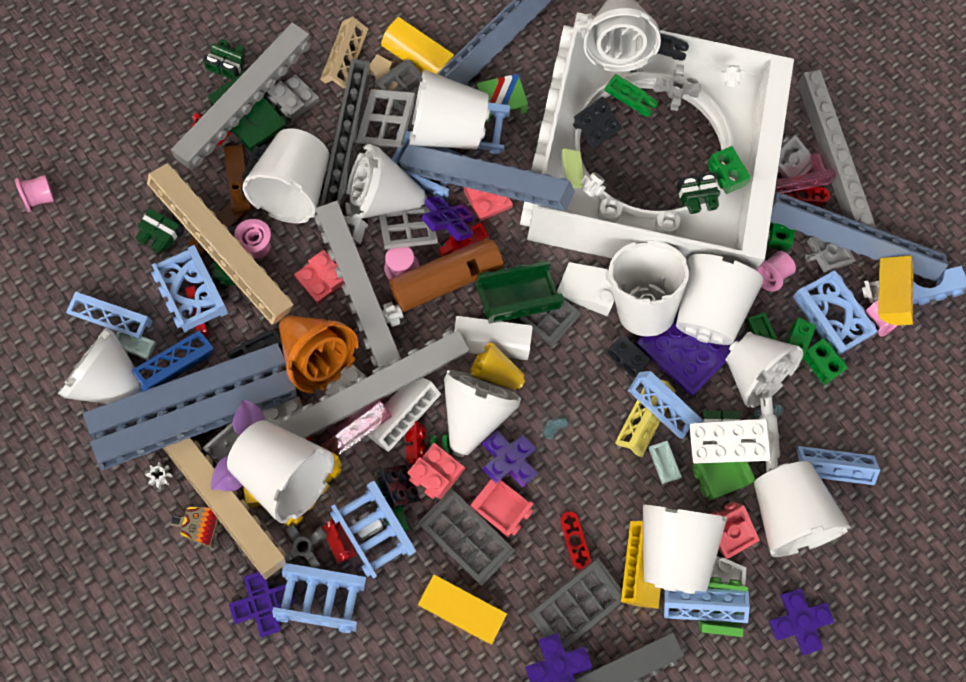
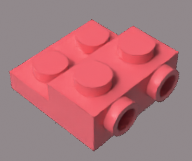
M464 187V193L479 221L513 207L508 197Z
M324 250L308 260L309 264L294 274V277L317 305L344 285L342 278L338 279L335 272L337 267L334 263L335 260L331 261L329 254Z
M433 443L422 458L419 457L407 473L411 476L409 480L417 487L421 484L426 488L424 493L434 499L436 496L441 500L466 468L437 444Z
M735 502L726 504L724 506L725 510L721 512L715 511L710 513L727 517L719 546L720 553L725 559H729L760 541L745 506Z

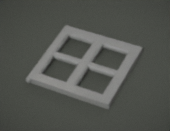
M371 89L356 143L402 148L416 94ZM376 98L389 99L385 115L373 114ZM394 99L406 100L403 116L390 115ZM370 121L382 122L378 138L366 137ZM388 123L400 124L396 140L383 139Z
M423 206L378 215L384 248L393 249L438 243L436 231L432 232L424 221L409 223L408 215L431 212L429 208ZM403 216L404 224L388 225L386 217ZM427 228L429 237L412 238L411 230ZM406 230L407 239L391 241L389 232Z

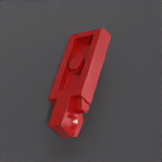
M480 222L470 227L473 231L470 238L457 241L453 236L449 237V240L445 242L446 245L439 248L441 257L489 237L490 240V236L483 224Z

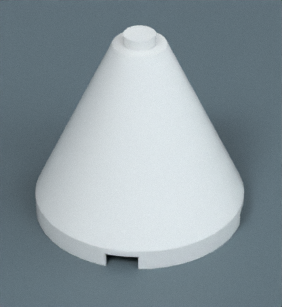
M607 0L587 26L583 39L584 51L588 59L594 65L597 62L604 66V70L612 72L631 71L646 65L648 59L653 54H657L661 42L657 23L635 0Z
M371 144L365 145L364 149L367 151L365 154H358L348 180L346 194L350 195V203H345L348 217L363 219L415 209L424 205L427 198L425 191L379 147Z
M106 327L102 331L98 339L91 345L66 379L64 387L58 391L59 395L68 399L109 404L141 392V384L132 373V369L135 366L112 330Z
M448 370L444 378L449 442L450 449L453 450L452 453L459 457L469 455L519 407L521 397L505 387L480 380L468 373Z

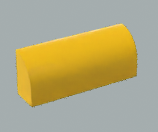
M397 17L388 27L381 42V46L403 61L409 59L421 73H423V70H428L437 74L454 57L453 53L400 17Z
M912 255L880 258L878 316L888 324L913 325L914 268Z
M630 521L621 602L639 607L659 609L661 588L654 587L655 584L644 581L643 521Z
M433 575L418 603V606L492 645L507 613L436 575Z

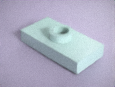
M120 332L116 334L125 352L147 361L157 344L155 341L142 336L140 339Z
M668 441L649 446L648 449L662 485L681 479L682 476Z

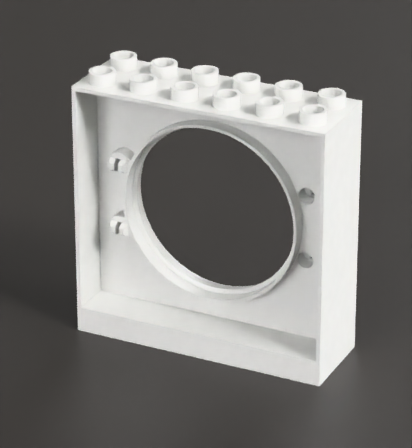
M577 12L574 27L566 25L563 27L531 171L542 175L548 174L555 178H564L561 158L562 149L566 148L580 152L581 129L574 128V116L602 96L604 99L610 96L604 89L614 74L619 75L638 88L654 89L656 78L671 81L674 77L676 66L684 65L683 77L687 79L688 84H701V92H699L698 98L690 97L686 94L682 98L694 105L709 120L718 136L721 150L733 146L751 179L745 187L729 194H725L716 181L717 188L721 192L718 197L719 207L717 210L708 211L705 203L700 204L702 209L696 214H690L687 207L668 211L643 210L624 204L611 197L605 191L601 195L595 194L594 197H591L582 188H575V193L566 211L524 202L520 225L530 227L527 240L607 258H613L620 249L634 242L636 244L647 243V240H653L676 248L685 257L686 264L691 255L710 254L723 257L722 261L731 264L737 261L757 270L765 260L794 59L660 30L661 34L672 36L688 43L689 49L686 52L684 51L686 53L685 60H674L672 57L657 53L648 59L646 65L638 69L626 72L604 70L603 65L597 62L594 65L586 56L583 44L584 38L576 30V21L580 19V15L584 14ZM739 65L740 70L745 71L744 80L740 81L739 86H725V82L721 81V71L725 70V66ZM582 161L583 175L585 176L589 173L587 172Z

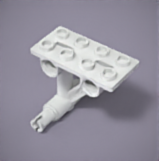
M759 398L761 405V416L759 419L690 424L693 463L766 461L767 472L778 467L780 447L777 416L773 415V398Z

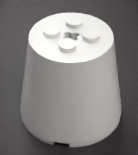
M423 70V81L420 82L412 120L414 127L413 132H410L409 145L477 149L481 138L483 139L486 128L484 124L485 120H488L490 109H488L489 95L428 70Z
M299 129L281 130L243 183V192L246 198L257 209L261 207L269 212L268 216L288 223L308 222L309 218L314 217L316 213L315 208L318 206L329 160L328 149L317 137Z
M647 240V243L640 244L634 242L620 249L612 258L609 266V279L620 322L628 331L640 336H655L665 332L673 324L689 278L686 259L676 248L660 241Z
M710 254L691 255L687 261L689 278L680 302L676 327L701 342L730 345L734 342L764 279L756 270L737 261L731 264L722 261L723 257Z
M261 420L249 426L235 441L227 459V468L232 475L280 523H287L290 518L294 520L299 518L316 502L328 484L325 482L328 473H332L334 467V457L330 451L267 420Z
M809 461L782 464L754 481L767 542L773 557L799 553L798 549L806 546L809 549L816 548L847 533V529L851 528Z
M643 504L644 581L655 584L654 587L669 591L678 590L690 594H695L696 591L707 592L727 517Z

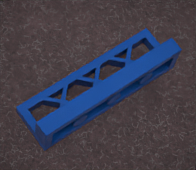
M199 330L132 369V373L141 384V392L147 391L169 382L209 358L214 348ZM199 338L204 345L200 348L190 347L191 341ZM178 349L187 350V354L183 358L174 357V352ZM159 360H170V365L167 368L157 367ZM144 369L154 370L153 376L146 380L139 372Z

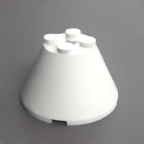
M748 332L740 342L735 341L730 346L729 350L731 352L727 356L726 361L744 404L748 408L750 406L755 408L760 405L759 398L772 397L783 386L781 382L785 377L793 375L802 360L803 350L796 345Z

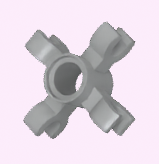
M684 65L676 66L674 77L671 81L656 78V83H654V91H666L672 99L670 110L678 111L684 94L698 98L699 92H701V84H688L687 79L683 77Z

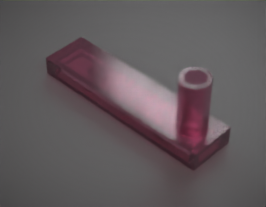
M816 153L809 158L815 172L777 179L775 192L786 193L830 184L836 173L834 168L826 170L820 154Z
M379 399L318 444V446L340 456L391 418L392 414Z

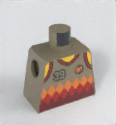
M187 507L185 516L173 515L171 526L181 528L180 536L214 549L221 522L210 507Z

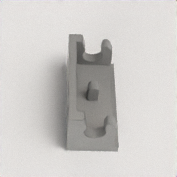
M233 422L203 447L204 451L216 464L222 458L229 455L232 446L240 436L234 430Z

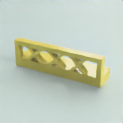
M661 380L671 391L676 392L668 381ZM651 395V404L654 407L658 406L657 397ZM637 400L615 443L618 446L629 448L635 455L643 457L660 420L647 408L642 409V403ZM641 417L640 422L633 426L634 420ZM632 433L633 436L630 442H625V437Z

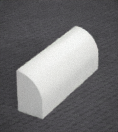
M456 316L454 332L459 330L470 350L468 353L482 354L485 352L483 347L488 342H492L508 358L528 360L532 325L501 321L489 324L488 320Z
M422 377L398 390L366 424L362 431L377 445L389 452L441 393L431 381Z

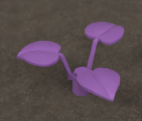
M242 400L233 417V428L237 434L241 435L252 424L265 420V416L254 403ZM228 456L222 458L214 469L211 480L212 490L235 491L242 486L227 468Z

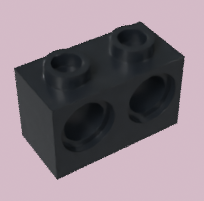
M622 334L606 352V355L633 379L637 377L639 372H642L651 360Z

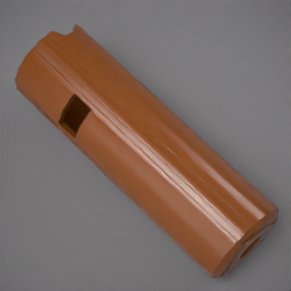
M489 237L393 277L389 279L388 283L396 304L399 305L402 312H406L477 281L478 275L488 271L491 273L504 267L503 260L494 240H489Z

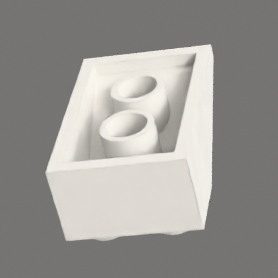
M568 263L557 293L562 294L565 300L608 316L615 300L609 279V270Z

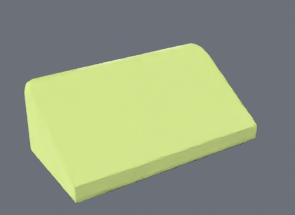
M564 148L561 153L564 178L571 182L574 189L582 188L584 184L581 183L584 175L581 153Z

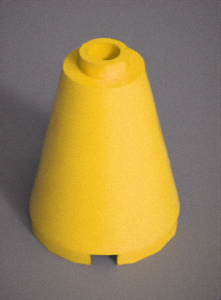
M488 342L483 347L485 352L479 353L470 369V375L511 390L520 389L525 383L524 373L494 343Z

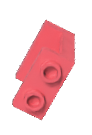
M492 479L470 506L507 538L510 534L515 536L521 528V525H519L523 518L527 520L534 511L531 509L534 503L525 500L503 481L500 480L496 484Z

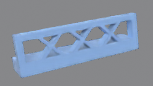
M78 292L74 293L66 312L69 315L137 339L141 338L145 326L150 328L153 322L147 316ZM77 302L85 305V311L80 313L74 312ZM95 310L103 311L104 317L94 319L91 312ZM113 316L120 317L122 323L114 326L109 318ZM132 322L140 324L137 333L131 332L127 324Z
M651 371L639 372L628 389L637 400L680 439L685 437L690 429V424L703 421ZM639 383L644 385L645 394H640L636 391ZM651 395L657 397L658 406L654 407L651 404ZM666 407L670 410L671 418L668 419L664 416L663 408ZM679 419L685 423L681 431L677 428L676 420Z
M798 446L796 450L799 462H811L821 479L875 485L880 472L879 465L873 455Z
M708 588L707 592L696 591L695 594H690L678 590H665L664 618L748 623L750 608L749 591ZM669 608H678L679 611H669ZM697 609L700 610V612H692L691 610ZM713 611H721V613H719V614H715V613H712V612H713ZM744 612V615H735L733 613Z

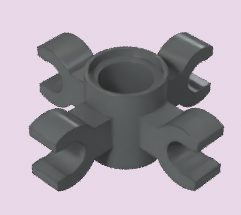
M293 524L287 527L286 530L293 538L294 543L293 549L287 552L284 557L285 562L290 564L297 557L302 556L307 559L312 568L318 569L322 566L313 552L315 545L327 537L324 530L319 529L312 536L306 538L302 537L297 527ZM307 542L309 545L308 550L301 553L299 550L300 544Z

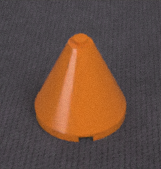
M288 315L281 319L279 331L287 375L292 384L300 391L314 393L313 390L321 388L323 391L326 390L327 385L331 381H337L341 377L340 373L345 367L350 368L355 362L356 358L353 356L355 348H358V339L355 332L346 324L339 321Z

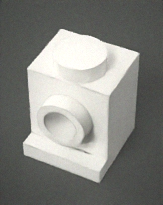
M344 216L354 243L361 245L364 231L368 224L362 219Z
M364 513L359 517V520L361 521L366 518L370 513ZM380 518L358 531L357 533L361 540L364 541L383 529L381 523L384 520ZM355 519L351 521L352 525L357 523Z

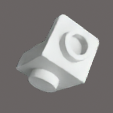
M868 280L864 281L866 286L862 287L864 298H869L870 303L876 302L879 299V281L871 283Z

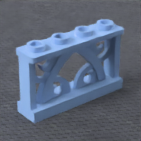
M195 245L176 256L160 263L152 264L154 271L151 274L156 283L160 281L162 286L158 288L163 298L167 296L169 301L165 303L170 313L175 312L176 317H173L177 328L182 327L184 333L215 317H222L228 314ZM187 262L182 268L179 266V265H181V264ZM173 268L179 271L177 274L172 271L169 272L172 276L168 279L164 277V272ZM193 272L197 273V276L194 278L187 275L189 273L192 276ZM184 278L191 283L204 282L197 289L195 300L178 295L179 287ZM166 284H167V285H171L170 292H169V290H168ZM202 292H206V293H207V296H206V297H202V296H201L202 300H200V299H199V298H200V294H201ZM174 301L178 304H181L179 309H177ZM210 307H213V308H211V309H209V310H207V311H204V312L201 311V308H210ZM193 308H197L195 316L189 319L183 317L184 311L188 310L189 315H191Z
M835 270L799 289L793 295V298L810 323L816 325L815 330L821 339L824 338L829 342L838 356L878 332L874 322L867 317L864 308L858 304L852 291L846 287L842 277ZM829 283L835 292H831L828 288L826 294H824L823 285ZM815 288L818 289V295L809 294V291ZM822 303H823V311H821L820 308L818 307V305H819V306H822ZM828 303L836 304L845 309L844 324L836 320H827L825 315L828 312ZM855 324H858L863 334L855 335L849 330L858 331L859 329L855 327ZM832 325L837 326L836 331L833 329ZM846 335L853 339L847 345L842 342Z

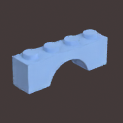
M962 266L944 270L936 280V285L933 288L921 287L913 281V304L919 303V305H924L933 299L940 301L949 295L956 297L964 294L966 275Z

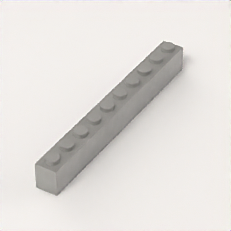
M291 23L171 149L174 158L191 171L202 163L203 158L215 149L217 143L220 140H224L228 132L238 125L240 119L251 111L252 106L263 98L265 92L273 88L280 76H284L287 69L298 61L299 56L309 49L311 45L309 34L294 23Z
M821 70L804 72L797 85L842 215L876 228Z
M338 201L315 208V222L317 226L321 225L323 232L321 236L324 244L328 243L330 250H327L331 261L335 260L336 262L335 272L338 279L342 278L344 285H342L345 296L349 295L350 297L349 307L352 314L356 313L358 317L356 324L359 331L364 332L366 338H363L366 349H370L373 356H370L373 367L379 368L383 366L386 368L391 365L390 362L400 357Z
M450 330L442 335V339L438 341L433 339L427 342L425 348L411 350L406 358L401 359V357H398L390 362V366L386 368L381 366L375 369L373 375L369 377L364 375L356 379V384L350 387L348 384L337 389V394L333 396L327 394L319 399L320 402L314 406L310 403L301 408L302 412L296 415L293 412L285 416L281 424L285 430L307 439L468 354L470 350L459 330L455 332Z

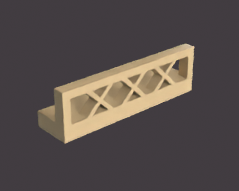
M354 17L342 21L320 78L324 83L334 81L342 88H346L351 60H357L368 28ZM355 27L362 31L359 37L356 36ZM350 41H353L355 45V50L352 52L349 46ZM348 55L350 61L349 66H346L344 62V56ZM339 70L343 72V81L337 77Z

